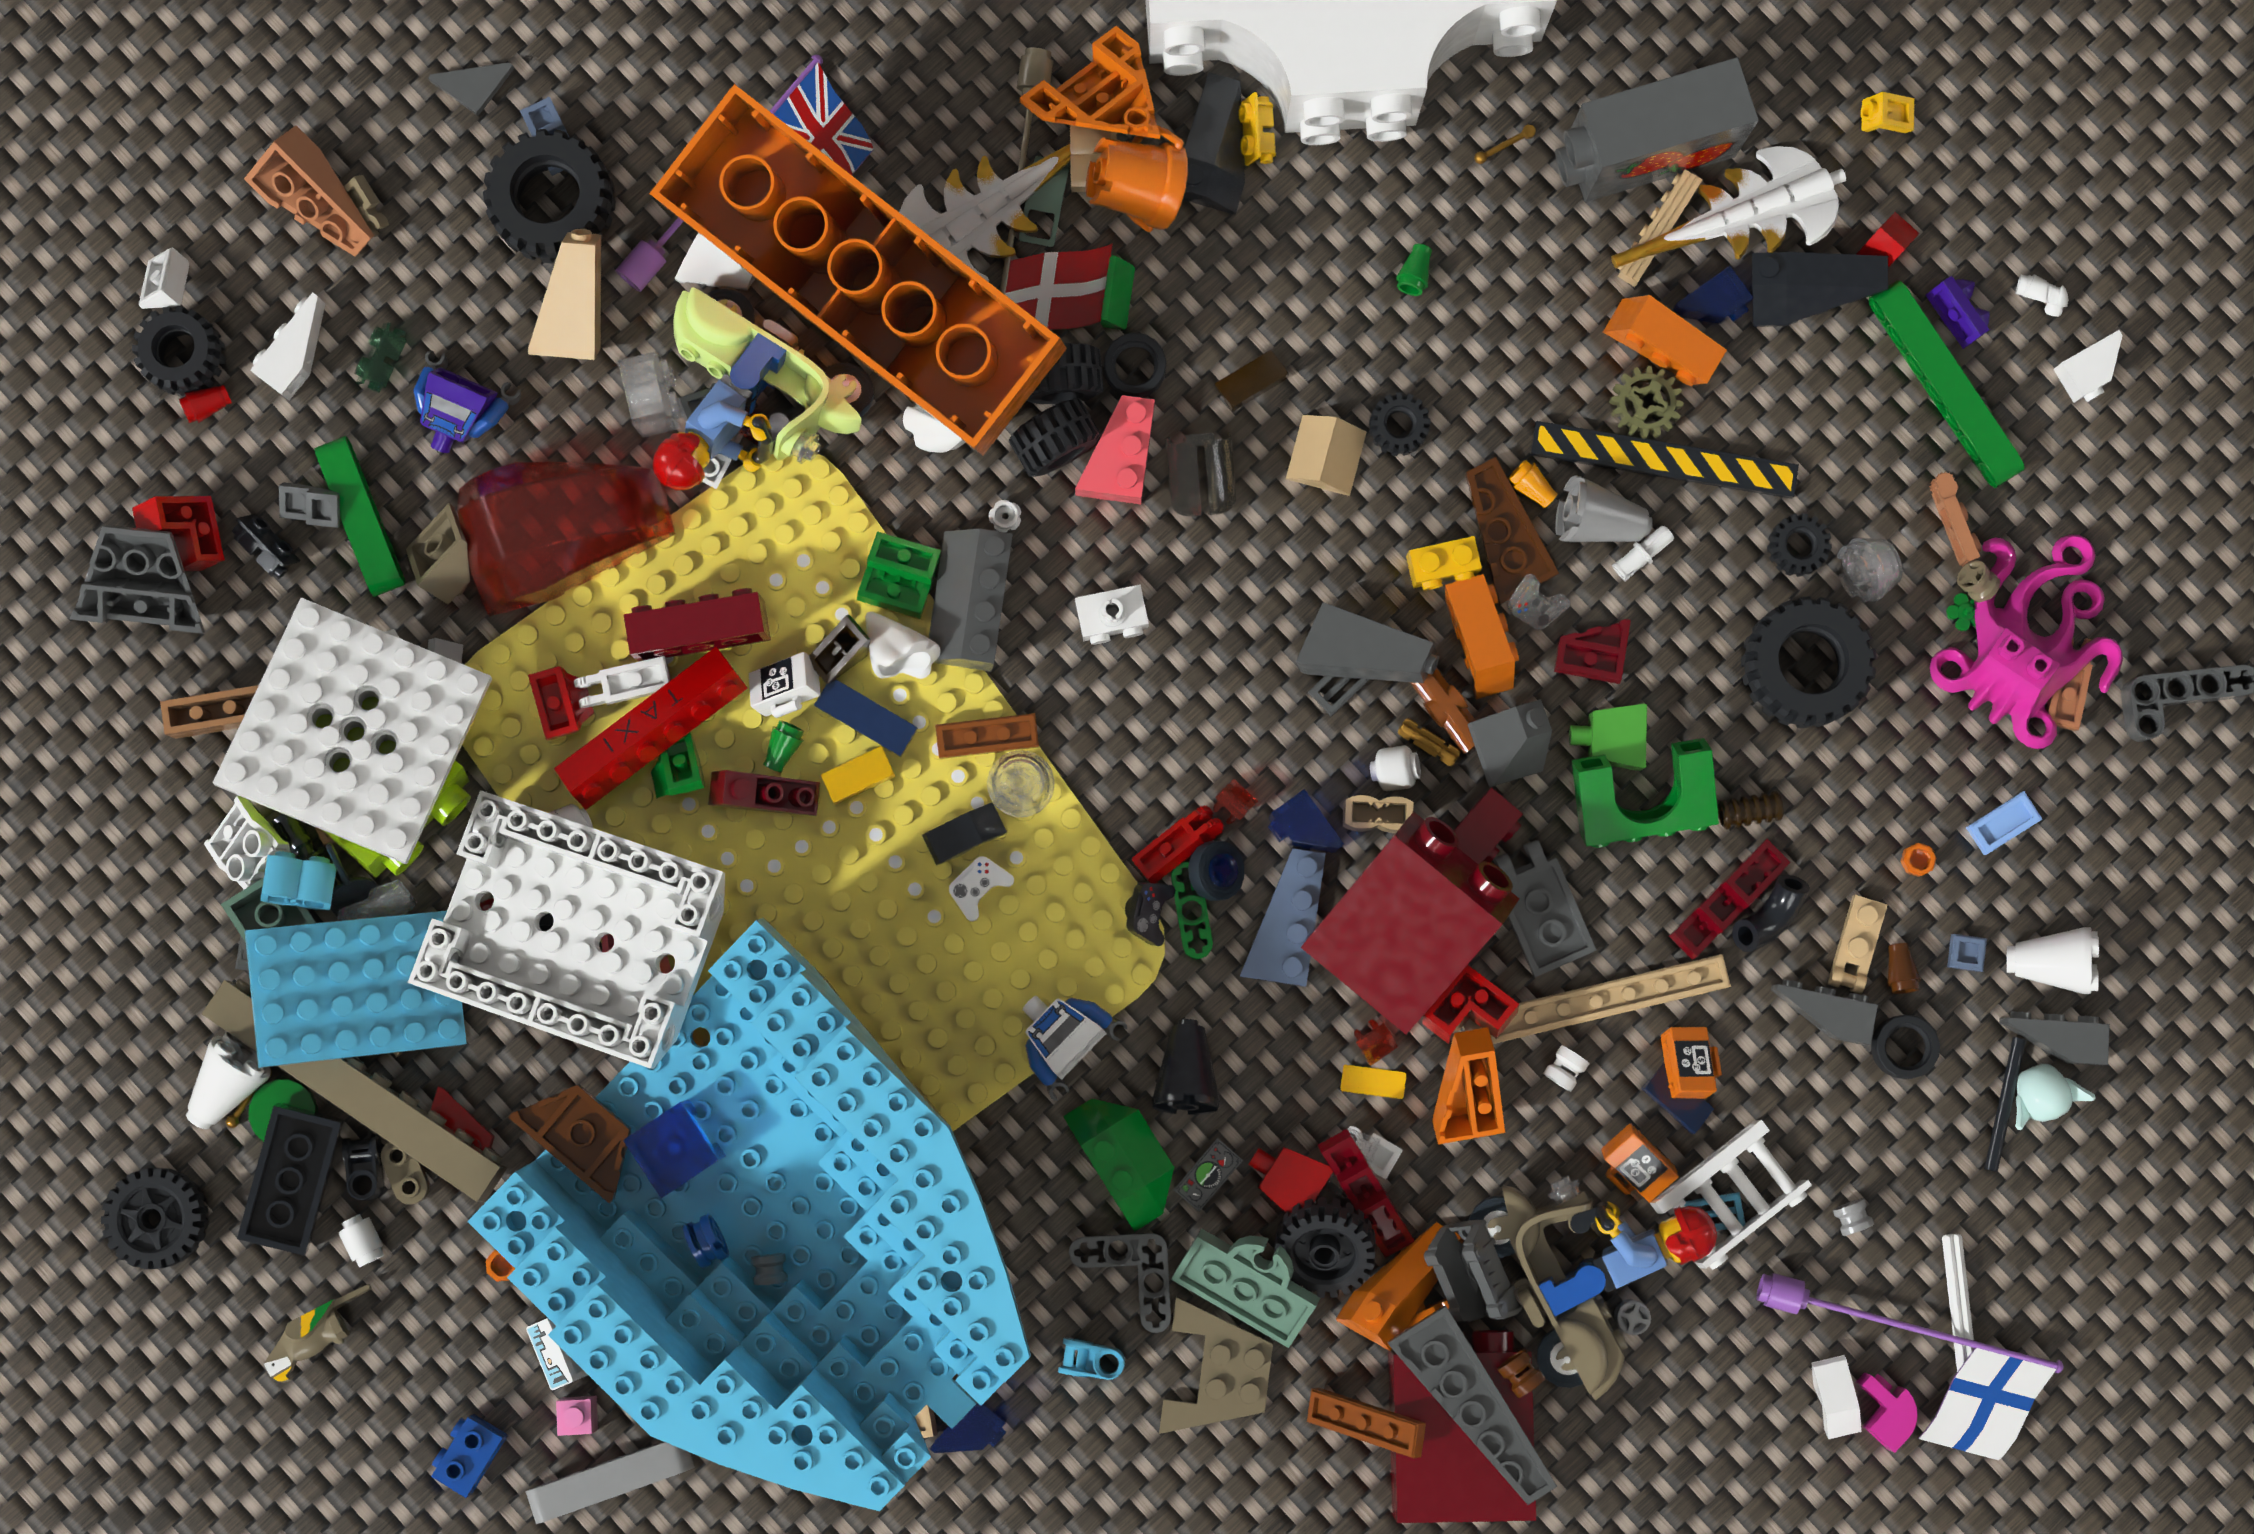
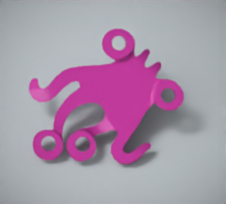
M2071 534L2061 537L2052 549V557L2055 564L2041 567L2029 574L2012 592L2004 608L1995 607L1996 594L1990 600L1984 602L1974 601L1978 641V657L1975 662L1965 652L1957 648L1948 647L1937 652L1930 663L1932 680L1939 688L1950 693L1974 690L1975 692L1968 703V708L1974 711L1987 701L1992 702L1989 721L1992 724H1996L2005 715H2011L2015 736L2024 745L2033 749H2042L2049 746L2057 735V725L2044 708L2046 702L2057 690L2071 681L2096 656L2103 654L2107 656L2108 664L2100 678L2099 688L2101 692L2106 693L2118 675L2123 662L2120 645L2114 639L2108 637L2094 638L2079 650L2073 649L2072 639L2075 629V618L2090 619L2097 616L2103 609L2104 593L2092 581L2084 579L2075 580L2064 589L2061 598L2062 622L2052 635L2042 637L2035 634L2029 628L2027 619L2028 607L2034 593L2044 583L2059 576L2084 574L2093 566L2095 549L2087 538L2080 535ZM1991 538L1983 543L1982 548L1983 551L1994 553L1997 557V561L1990 571L1999 578L2001 587L2015 566V549L2010 542L2003 538ZM2067 547H2075L2080 550L2082 560L2079 564H2068L2064 560L2063 552ZM2077 592L2087 593L2092 600L2091 607L2087 610L2077 609L2073 603L2074 594ZM1947 661L1956 662L1960 666V676L1953 679L1946 677L1941 671L1942 664ZM2036 717L2045 723L2046 730L2042 736L2031 734L2028 729L2030 718Z

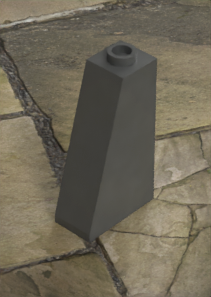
M1323 602L1296 663L1300 671L1307 675L1424 683L1427 675H1432L1435 672L1439 656L1433 642Z

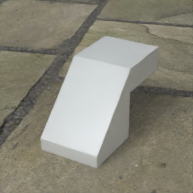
M1845 1355L1812 1362L1813 1385L1822 1404L1824 1430L1828 1439L1862 1432L1860 1407Z

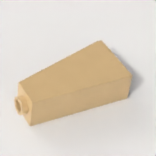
M575 229L567 232L561 242L528 347L529 355L595 360L601 349V235L592 234L587 229Z

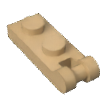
M1858 895L1852 896L1830 971L1828 985L1834 987L1842 985L1851 988V992L1860 995L1863 993L1887 904ZM1846 963L1857 966L1854 975L1844 972Z

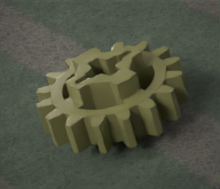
M1647 366L1645 372L1641 374L1639 368L1636 367L1632 370V378L1625 373L1620 378L1623 385L1615 384L1612 390L1618 396L1611 397L1609 401L1610 404L1617 405V408L1612 411L1611 416L1621 417L1622 420L1619 422L1618 427L1620 429L1625 425L1629 426V436H1632L1636 431H1640V436L1643 439H1646L1649 432H1652L1653 436L1658 438L1661 435V427L1668 432L1673 427L1669 420L1677 422L1681 415L1674 410L1683 407L1684 402L1676 400V397L1681 394L1682 390L1681 388L1673 389L1671 387L1675 381L1674 377L1668 380L1663 378L1665 370L1661 369L1656 375L1653 374L1652 366ZM1640 382H1649V385L1643 388L1631 387ZM1660 389L1664 391L1668 402L1663 400ZM1645 396L1651 399L1648 409L1642 407ZM1625 403L1630 405L1633 413L1632 417L1628 413ZM1651 417L1661 418V420L1654 423H1644L1645 419Z

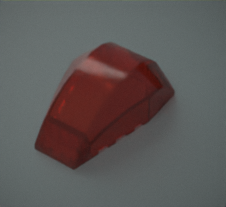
M515 462L489 470L470 479L459 488L457 513L461 530L467 542L470 570L489 616L554 600L565 594L564 592L570 588L588 582L596 574L608 568L610 570L621 564V561L634 554L638 555L676 534L665 487L654 474L652 468L576 462Z

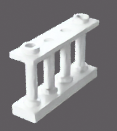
M1754 1120L1650 1202L1657 1214L1668 1212L1670 1215H1675L1674 1208L1679 1206L1685 1207L1686 1201L1684 1198L1692 1191L1696 1194L1700 1193L1730 1231V1236L1717 1246H1714L1708 1255L1695 1262L1699 1268L1707 1269L1710 1266L1713 1270L1723 1264L1728 1259L1726 1253L1785 1206L1789 1204L1791 1207H1794L1807 1197L1805 1191L1812 1186L1809 1180H1799L1794 1184L1763 1144L1765 1142L1763 1136L1770 1130L1762 1120ZM1746 1149L1749 1153L1753 1152L1784 1192L1769 1205L1737 1165L1739 1160L1736 1157ZM1719 1170L1730 1176L1758 1213L1747 1221L1744 1226L1741 1225L1711 1186L1713 1181L1710 1177Z

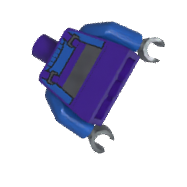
M430 350L425 354L428 367L423 368L413 391L417 410L421 414V424L436 431L431 447L439 452L449 453L454 440L465 442L471 438H479L493 428L509 409L508 405H515L520 401L521 389L517 391L515 396L509 397L505 393L511 387V383L506 382L501 387V398H496L497 392L446 370L448 359L444 353L441 355L440 361L432 363L435 353L433 350Z

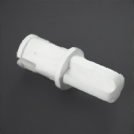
M1660 526L1640 544L1635 542L1633 544L1634 548L1612 565L1613 569L1626 582L1645 564L1653 562L1652 558L1674 540L1673 534L1667 527Z

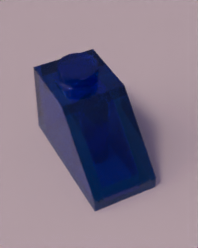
M1729 266L1676 303L1672 311L1682 318L1722 324L1730 318L1732 322H1735L1749 311L1747 305L1751 302L1753 296L1731 266Z
M984 1402L982 1406L977 1403L953 1429L947 1426L929 1449L934 1453L983 1450L988 1443L994 1447L1006 1434L1002 1427L1006 1424L1007 1420L988 1403Z

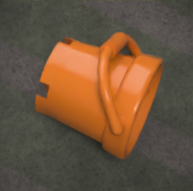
M1158 126L1160 135L1172 143L1165 142L1160 145L1142 144L1140 142L1145 137L1136 135L1132 142L1109 138L1100 139L1093 152L1101 153V156L1096 162L1090 161L1086 178V197L1092 198L1089 201L1090 204L1124 213L1146 232H1151L1153 228L1164 230L1172 224L1181 207L1188 177V158L1186 149L1183 147L1184 141L1161 126Z

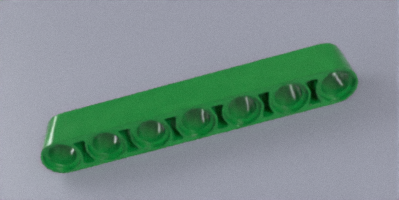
M1896 280L1888 285L1887 291L1869 297V305L1875 316L1987 483L1993 488H1997L2024 471V463L2020 455L1905 284L1900 280Z

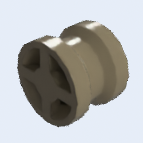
M1982 561L1969 562L1960 570L1957 576V584L1964 591L1968 592V595L1975 602L1980 603L1990 600L2000 587L1999 578L1989 571V568Z

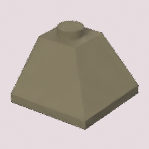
M448 503L406 548L417 586L446 604H449L456 596L461 595L470 582L467 542L456 510L452 504Z

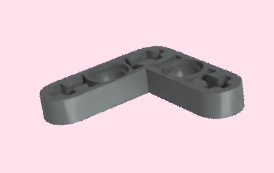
M1141 1233L1084 1236L1072 1242L1069 1256L1073 1264L1078 1267L1095 1268L1137 1265L1141 1323L1146 1330L1152 1333L1162 1332L1168 1327L1171 1320L1168 1253L1166 1242L1160 1235ZM1149 1239H1155L1156 1245L1162 1246V1251L1156 1252V1263L1163 1262V1269L1151 1267L1142 1270L1143 1262L1149 1264V1254L1142 1252V1246L1148 1245ZM1097 1241H1105L1103 1246L1105 1262H1098L1099 1255H1090L1087 1262H1081V1257L1074 1254V1250L1080 1249V1243H1087L1089 1249L1099 1248ZM1114 1241H1122L1128 1247V1254L1122 1260H1114L1108 1253V1247ZM1151 1273L1161 1275L1164 1281L1162 1289L1155 1293L1147 1291L1144 1287V1279ZM1165 1296V1303L1158 1302L1159 1313L1165 1314V1320H1160L1159 1326L1154 1327L1152 1321L1145 1318L1146 1315L1151 1314L1152 1305L1151 1302L1144 1304V1297L1155 1299Z

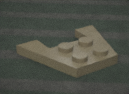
M1176 1297L1172 1331L1205 1335L1197 1403L1163 1399L1159 1434L1265 1413L1273 1343Z

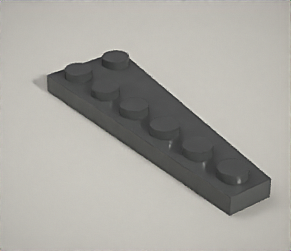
M1443 1306L1387 1341L1393 1351L1527 1505L1557 1487L1446 1306Z

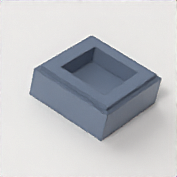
M1951 934L1947 968L1983 972L1987 938Z

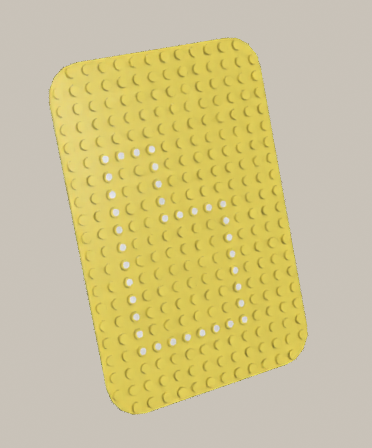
M806 449L800 455L799 450H797L793 456H788L783 460H777L772 454L767 461L760 464L762 467L755 472H749L741 465L721 479L717 489L713 487L708 488L478 650L465 665L490 675L492 681L462 745L499 797L547 813L569 804H574L579 809H582L581 804L568 791L554 768L649 696L609 705L604 703L599 706H593L594 714L582 723L580 731L548 741L545 739L528 675L562 666L567 673L580 678L597 674L599 670L638 662L629 654L623 614L632 613L631 608L651 605L652 609L664 608L665 602L680 599L685 600V604L699 602L698 597L707 594H718L719 598L732 596V591L743 588H751L752 593L758 592L765 601L771 641L719 649L748 689L690 731L700 758L705 787L682 794L666 795L656 799L651 771L659 758L657 756L586 811L594 829L725 873L724 912L694 994L712 976L708 970L756 920L765 918L828 980L844 1004L870 1031L902 1073L921 1090L950 1125L952 1131H955L1034 1074L1030 1068L1025 1047L1029 1039L1025 1031L1034 1021L1022 1010L1031 998L1037 996L1048 1007L1057 998L1064 1002L1070 998L1091 1001L1113 1017L1137 1000L1156 980L1165 956V939L1161 946H1154L1128 931L1126 927L1125 905L1128 899L1133 896L1134 888L1138 883L1040 746L1039 748L939 759L935 725L1016 715L986 671L933 663L930 675L923 679L905 673H899L890 678H879L872 669L868 649L867 656L836 680L918 727V730L902 757L882 746L896 775L895 777L837 805L833 803L821 774L881 745L815 707L814 704L818 697L801 703V709L779 718H775L773 715L764 717L751 707L750 672L801 652L810 655L846 615L849 614L866 634L865 616L871 611L892 619L929 638L934 599L929 594L922 617L918 619L858 601L857 593L867 567V559L877 531L885 533V531L844 474L825 456ZM709 651L666 658L670 679L675 678ZM819 676L821 694V692L826 686V683ZM599 683L588 687L589 696L603 694L602 684ZM779 720L795 725L804 731L801 737L804 741L784 766L782 773L763 765L768 751L773 726L777 727ZM729 770L820 782L817 816L708 805L711 772ZM993 802L1007 833L976 846L957 858L936 866L922 835L969 811ZM984 856L1014 877V884L1011 887L995 886L991 888L978 903L979 918L971 922L967 920L949 893V885L976 858ZM1159 919V928L1164 935V927ZM667 955L673 970L675 959L672 955ZM702 1027L696 1028L693 1032L694 1042L699 1046L708 1045L711 1038L708 1030Z

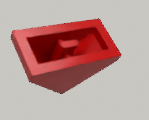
M1894 212L1856 255L1888 256L1889 268L1920 233Z

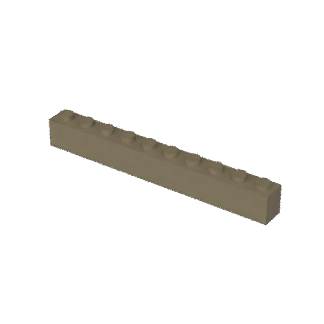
M240 979L236 983L224 980L202 1012V1015L257 1052L250 985ZM356 1057L278 1066L476 1202H486L508 1169L500 1163L503 1157L488 1147H485L483 1151L472 1144L475 1138L460 1128H457L455 1132L445 1125L447 1122L446 1118L431 1109L426 1113L417 1106L420 1102L417 1098L405 1091L398 1094L390 1088L392 1082L377 1072L372 1076L362 1069L365 1064Z

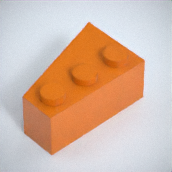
M1651 295L1622 299L1603 333L1648 358L1656 365L1674 373L1680 382L1688 386L1707 384L1727 349Z
M1484 574L1471 577V579L1446 584L1445 601L1456 637L1460 639L1466 656L1464 659L1466 669L1471 670L1474 678L1473 692L1475 699L1514 689L1515 662L1519 661V655L1515 643H1508L1505 633L1509 630L1504 613L1498 614L1495 604L1498 603V598L1494 585H1487Z
M1488 1027L1454 1033L1432 1118L1438 1145L1505 1133L1496 1055Z

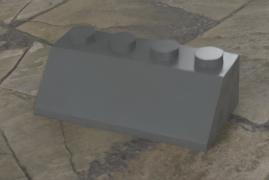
M986 529L944 532L929 639L939 645L941 652L939 658L933 663L992 671L1013 534Z

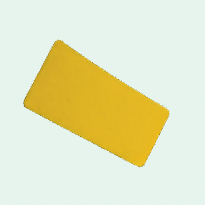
M1345 1064L1342 1071L1340 1090L1343 1092L1403 1099L1406 1073Z

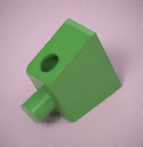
M1647 704L1592 711L1589 714L1588 726L1570 725L1569 745L1588 746V757L1605 755L1611 766L1635 771L1645 769Z

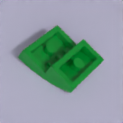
M877 531L867 559V567L857 593V600L921 619L941 550Z

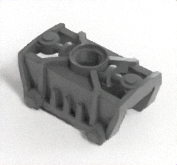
M1469 1220L1444 1225L1439 1229L1428 1250L1424 1253L1427 1266H1433L1450 1306L1448 1310L1454 1320L1459 1323L1471 1322L1485 1316L1495 1320L1505 1319L1517 1315L1523 1309L1522 1305L1518 1304L1514 1295L1515 1286L1509 1282L1495 1250L1494 1244L1496 1241L1494 1238H1490L1485 1226L1486 1220ZM1454 1231H1458L1460 1237L1465 1240L1463 1244L1458 1241Z

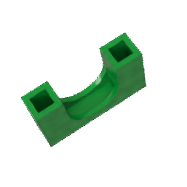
M1705 738L1671 743L1674 768L1672 790L1662 803L1644 811L1629 810L1616 803L1612 766L1605 755L1572 760L1579 833L1585 845L1600 848L1608 846L1610 842L1622 840L1636 842L1646 836L1658 835L1665 837L1674 835L1676 831L1688 829L1702 831L1709 828V826L1718 825L1713 754Z

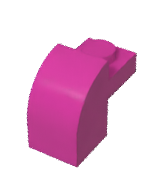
M1863 1373L1855 1383L1880 1405L1864 1423L1863 1427L1887 1450L1895 1453L1915 1429L1917 1423L1916 1403L1907 1389L1898 1386L1891 1394L1890 1390L1893 1387L1881 1375L1877 1373L1873 1377L1870 1374Z

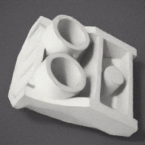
M236 796L234 799L235 804L211 839H207L204 845L218 867L225 871L232 881H237L243 889H246L264 878L268 855H275V852L278 851L290 852L289 843L282 840L275 829L257 812L249 800L242 796Z

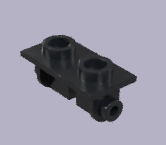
M251 514L236 519L239 524L232 530L235 534L234 539L250 555H254L259 548L262 550L256 561L271 577L282 578L288 571L285 566L301 561L293 553V548L286 541L279 539L270 529L269 523L262 517Z

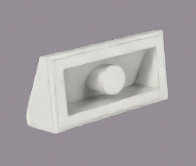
M173 247L148 260L139 300V306L142 309L168 306L177 307L181 305L190 264Z

